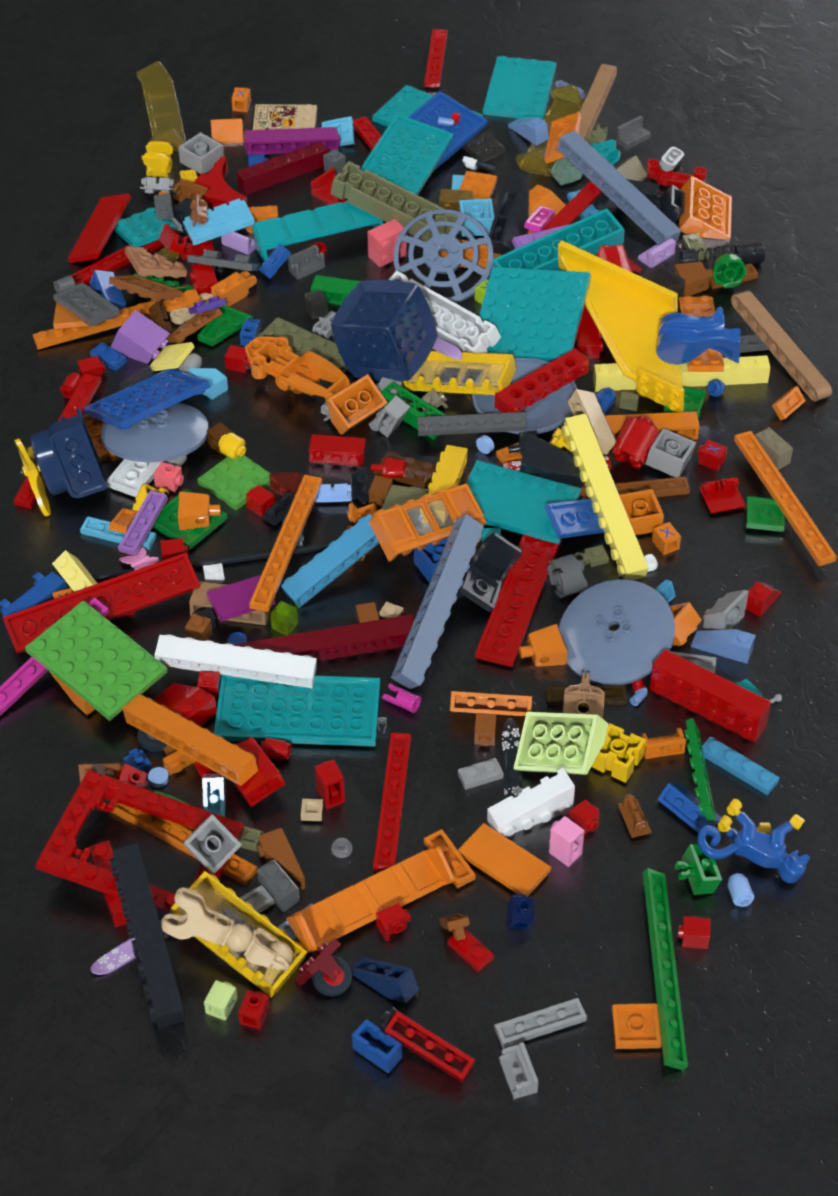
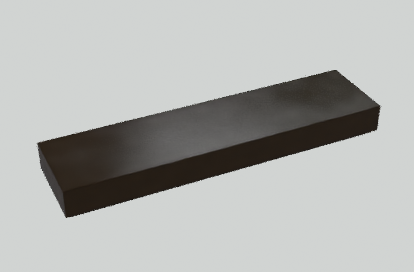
M591 685L599 687L605 692L604 705H627L625 685ZM546 686L547 706H564V692L569 686Z

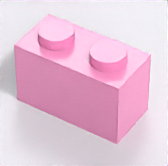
M564 816L560 821L554 822L550 828L549 853L569 867L582 855L584 829Z

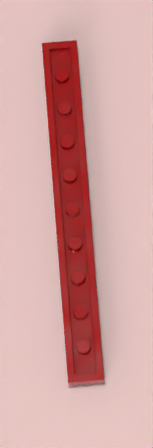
M84 373L58 421H61L63 416L66 419L76 416V409L79 408L82 415H84V407L90 404L102 382L100 376ZM40 472L41 478H42L43 483H44V486H45L46 483H45V481H44V478H43V476H42V473ZM27 476L14 499V504L32 509L37 499Z

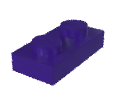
M218 296L208 298L209 302H195L193 307L188 308L189 313L198 314L226 305L225 298L218 299Z

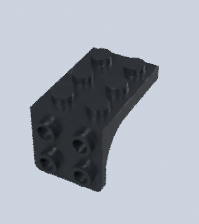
M491 533L476 548L474 556L470 559V567L464 575V582L459 592L480 607L491 612L495 607L507 573L522 556L523 551L497 533Z

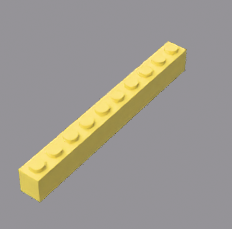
M768 356L740 357L739 363L723 358L724 372H688L687 363L680 364L682 385L685 387L707 386L714 379L721 380L725 385L768 383L771 368ZM617 363L594 364L593 383L595 392H599L603 388H611L614 391L637 389V382L624 376Z
M586 414L565 418L562 433L568 439L569 451L574 454L575 466L579 467L581 481L585 482L587 496L591 497L593 511L599 517L598 523L600 528L604 530L606 544L610 545L611 557L613 560H616L618 574L622 576L623 580L633 581L645 578L649 569L588 417Z

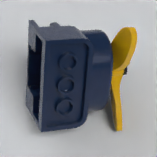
M80 408L76 409V416L67 419L63 416L61 421L51 424L49 429L32 434L30 437L31 447H28V453L19 438L14 440L24 466L20 467L22 477L28 476L38 505L45 517L51 514L40 472L49 492L54 496L68 491L72 497L81 498L107 489L104 470Z

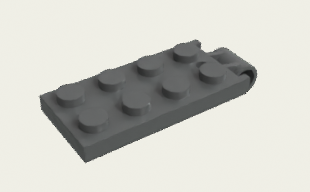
M70 275L54 281V287L57 291L53 296L54 300L88 326H96L105 320H110L119 315V308L84 283L75 285L74 279Z

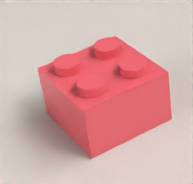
M396 219L368 231V257L379 267L394 261L395 244L398 236L404 229ZM401 241L398 253L399 258L406 255V242Z

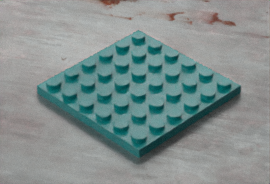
M492 267L479 317L482 322L486 320L495 325L501 338L493 347L489 346L487 348L488 353L513 354L514 358H534L552 362L573 350L591 280V273Z

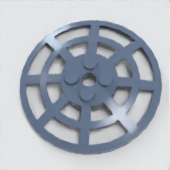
M447 209L426 212L410 221L398 236L394 248V266L396 271L403 274L412 269L414 274L421 281L425 282L424 286L429 289L431 286L441 288L452 286L455 296L445 298L454 303L462 302L475 294V287L486 279L488 280L492 270V259H494L491 240L482 225L465 213ZM453 214L459 216L455 223L448 221L434 222L432 215ZM426 218L428 225L420 229L414 237L405 235L413 224ZM465 219L476 225L484 238L474 239L473 235L462 226ZM438 226L453 227L449 235L439 234L437 229ZM429 229L431 230L432 238L427 242L419 240L423 233ZM458 231H462L470 241L460 243L455 238ZM401 241L410 244L408 251L409 263L400 267L398 253ZM487 244L488 263L486 269H483L477 265V246ZM415 245L424 248L423 257L416 260L413 258ZM473 247V260L470 262L463 258V250ZM446 251L448 255L440 257L439 252ZM425 263L431 270L428 277L424 276L417 266ZM460 265L467 267L468 270L456 279L454 271ZM473 271L482 276L471 289L461 293L458 284L466 280ZM437 273L448 274L450 281L440 282L434 281Z

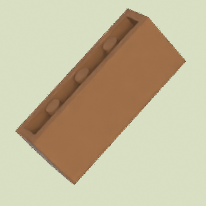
M199 581L200 588L193 590L189 601L190 616L194 612L211 608L215 619H219L207 598L206 592L227 585ZM256 610L228 619L227 621L266 625L269 612Z

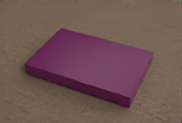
M260 575L206 592L207 598L221 622L256 611L255 609H250L249 603L260 580Z

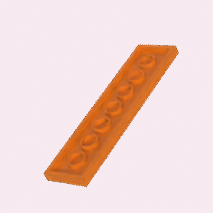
M679 297L680 313L697 317H710L715 313L713 297ZM709 348L695 359L687 362L688 372H724L723 355Z

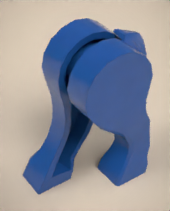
M718 307L714 315L710 317L670 313L660 320L656 352L662 361L677 365L695 359L710 348L720 352L729 360L739 363L740 329L724 328L725 319L721 307Z

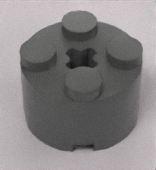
M570 554L549 561L551 565L547 566L548 576L551 585L555 584L557 588L554 591L558 597L562 598L583 591L588 587L582 572L584 571L583 562L577 560L574 555Z

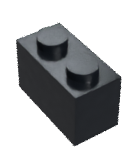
M671 185L660 197V211L674 223L684 213L685 193Z

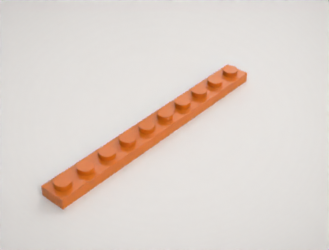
M196 289L182 292L179 298H173L171 301L161 299L159 304H163L166 307V312L169 313L178 308L194 306L193 303L201 300ZM150 301L129 308H123L119 310V315L110 320H105L96 326L41 331L33 334V339L37 349H42L120 327L135 310L145 317L151 318L148 309L156 302Z
M752 431L735 435L734 441L817 565L822 566L836 562V554Z
M304 475L249 603L250 609L269 612L321 488L322 478Z

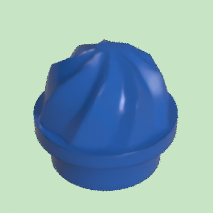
M714 379L707 385L708 393L715 397L720 396L726 390L725 384L719 379Z

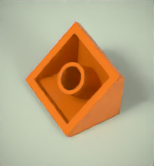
M242 119L211 120L213 140L221 144L243 143Z

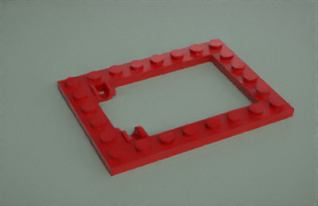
M88 769L36 863V869L118 897L115 883L116 878H113L112 871L88 863L87 860L91 850L85 848L84 851H81L77 848V844H75L80 830L95 806L97 809L105 812H113L117 803L194 830L205 819L213 815L237 840L244 828V823ZM104 799H108L110 802L105 803ZM228 860L214 874L202 864L193 883L204 871L220 879ZM149 884L156 911L165 915L170 914L171 907L176 903V893Z

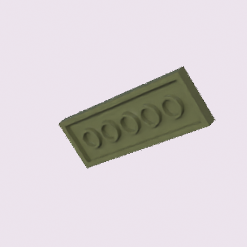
M279 317L258 335V337H285L288 339L289 346L294 354L301 357L307 351H311L334 364L345 375L349 373L336 343Z

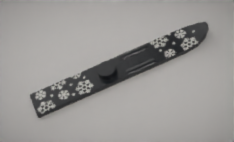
M508 718L502 728L504 799L510 796L516 798L523 790L522 771L513 769L520 743L519 729L513 718Z

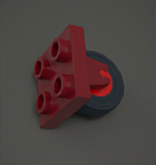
M335 938L330 943L325 941L298 969L297 973L299 976L294 981L302 986L312 977L316 989L326 996L333 997L345 992L351 984V968L342 958L331 956L341 944Z

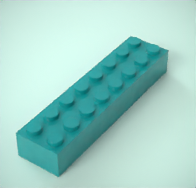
M606 208L492 259V267L563 271L559 268L558 244L561 240L596 255L601 246L623 244L625 229Z

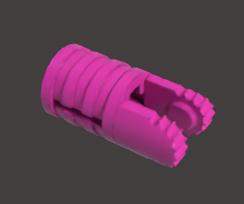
M391 683L389 684L388 688L398 694L396 698L384 694L382 699L405 708L411 713H415L420 706L421 697L411 694Z

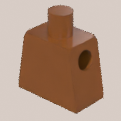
M702 262L675 265V279L683 296H691L709 288V279H713L712 269L706 270Z

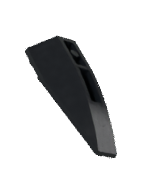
M513 170L505 186L489 232L493 253L504 255L515 250L512 239L528 234L529 229L524 228L529 218V172Z

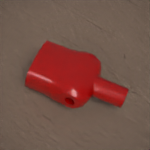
M386 458L383 464H371V471H382L384 478H404L406 460Z

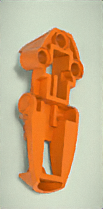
M256 337L245 346V351L251 365L252 376L255 379H263L267 374L276 377V384L281 390H291L296 394L304 393L310 396H322L327 402V399L350 384L347 376L325 358L311 351H307L301 357L294 354L289 346L288 339L285 337ZM322 379L334 384L326 389L320 385L319 380Z

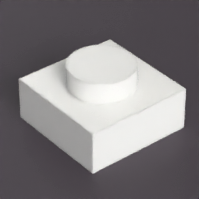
M222 563L203 566L205 582H225Z

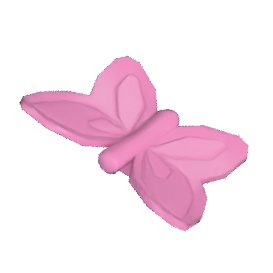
M143 547L136 556L121 557L119 560L123 563L131 564L135 571L157 563L159 558L147 555V551Z

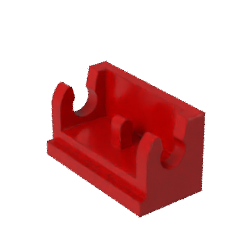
M164 223L159 241L169 251L184 255L186 238H183L180 244L178 242L179 234H177V229L174 228L172 230L169 224Z

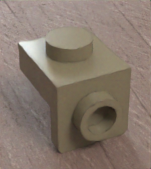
M434 388L421 398L436 409L440 405H443L445 409L449 407L445 402L447 400L445 395L441 391L438 393Z

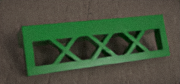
M391 382L381 391V394L388 403L395 396L402 400L410 399L413 401V403H406L410 408L403 421L417 430V417L447 416L395 382ZM395 389L399 394H391L390 391ZM423 407L427 412H420L417 408ZM427 435L433 440L438 437V435Z

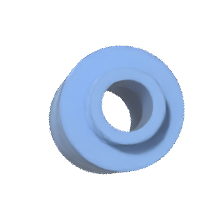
M743 874L732 875L728 879L727 886L733 903L741 907L748 906L754 899L748 879Z

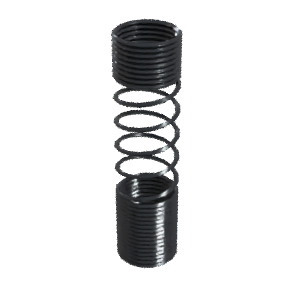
M762 242L734 244L731 250L728 247L730 254H732L734 247V254L739 256L744 264L764 262L765 249ZM725 245L723 250L717 246L714 251L711 247H708L706 253L703 248H700L698 252L695 248L681 250L679 262L680 264L699 262V251L703 250L705 267L707 269L708 249L712 250L714 264L716 261V249L719 248L723 255L725 247L728 246Z

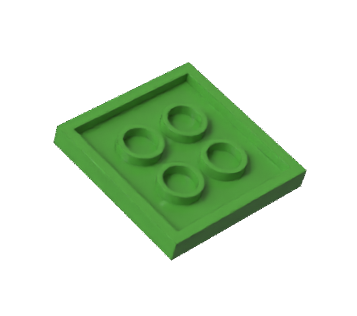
M245 455L239 456L237 459L227 457L198 478L200 486L234 510H238L246 504L245 494L257 485L266 489L275 482L274 475Z

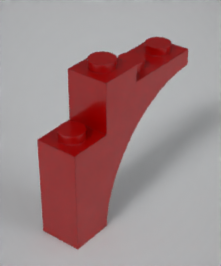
M223 156L215 162L213 168L207 174L201 173L194 181V183L208 188V192L204 195V201L207 202V207L211 208L212 211H214V207L225 203L228 206L229 202L237 199L244 200L247 205V196L233 190L224 180L228 171L227 157Z

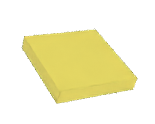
M193 343L165 346L149 366L152 371L179 368L194 349Z

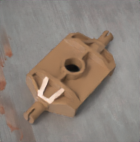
M582 673L579 685H571L565 689L563 713L598 715L603 719L605 692L599 687L590 685L589 673H587L586 678L585 673ZM587 707L589 711L581 713L578 708Z

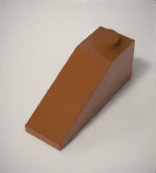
M279 828L259 835V845H256L259 857H264L266 864L275 860L299 889H305L304 875L283 829Z

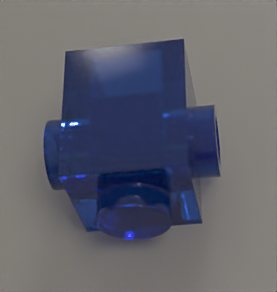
M516 894L511 897L507 903L508 928L529 930L534 923V897H527L524 894Z

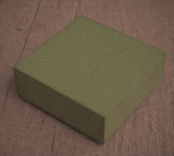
M622 391L619 408L637 412L639 395Z
M244 826L238 839L242 844L240 848L257 852L256 845H259L258 836L264 834V831Z

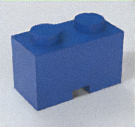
M367 1019L352 1034L353 1049L387 1073L402 1058V1044L390 1035L382 1033L380 1028Z

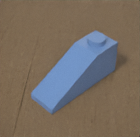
M538 117L519 118L508 124L509 128L536 146L549 138L547 123Z
M737 629L701 630L696 632L691 647L747 664L753 651L755 635Z

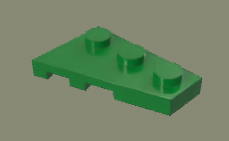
M223 305L220 308L222 315L204 327L198 335V341L214 346L240 330L246 318L253 319V316Z

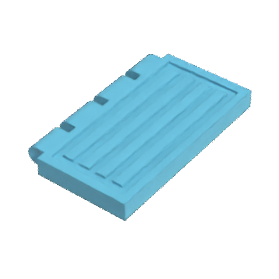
M240 199L229 202L228 206L225 203L214 207V211L208 209L207 223L204 225L195 223L194 227H192L190 216L185 217V221H183L193 245L237 231L255 223L245 201Z

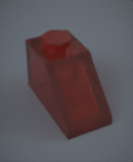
M298 472L271 473L269 475L270 488L282 496L290 491L296 496L304 476Z

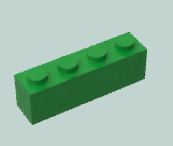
M316 275L311 286V300L341 305L360 281Z

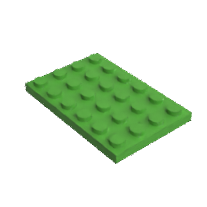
M84 600L25 647L29 655L109 721L120 713L125 705L139 694L145 692L167 673L165 665L155 659V657Z

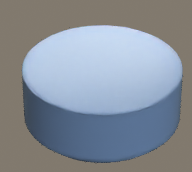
M483 435L477 439V448L483 454H488L494 449V443L490 437Z
M162 767L150 770L148 773L149 784L155 788L167 785L169 782L168 771Z

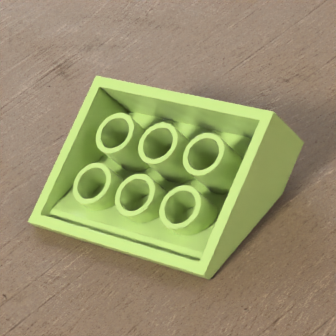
M527 712L513 769L517 771L557 773L559 769L564 768L567 774L587 775L605 743L609 724L598 715Z

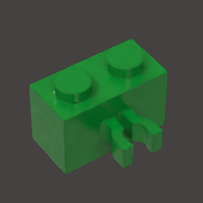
M698 844L689 845L681 858L682 861H677L674 866L675 870L682 869L686 871L680 872L678 878L679 880L688 878L694 895L713 894L722 881L716 861L706 856L700 850Z

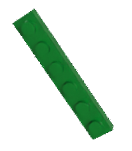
M694 718L686 720L687 729L684 732L687 741H690L687 744L689 754L692 755L689 758L692 769L695 770V772H692L695 784H698V787H695L696 795L701 800V802H698V807L701 815L705 814L709 822L715 820L716 815L700 732Z

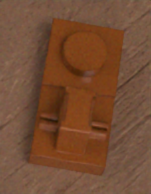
M458 913L439 918L441 927L448 929V931H453L455 940L466 939L463 927L470 925L467 916Z

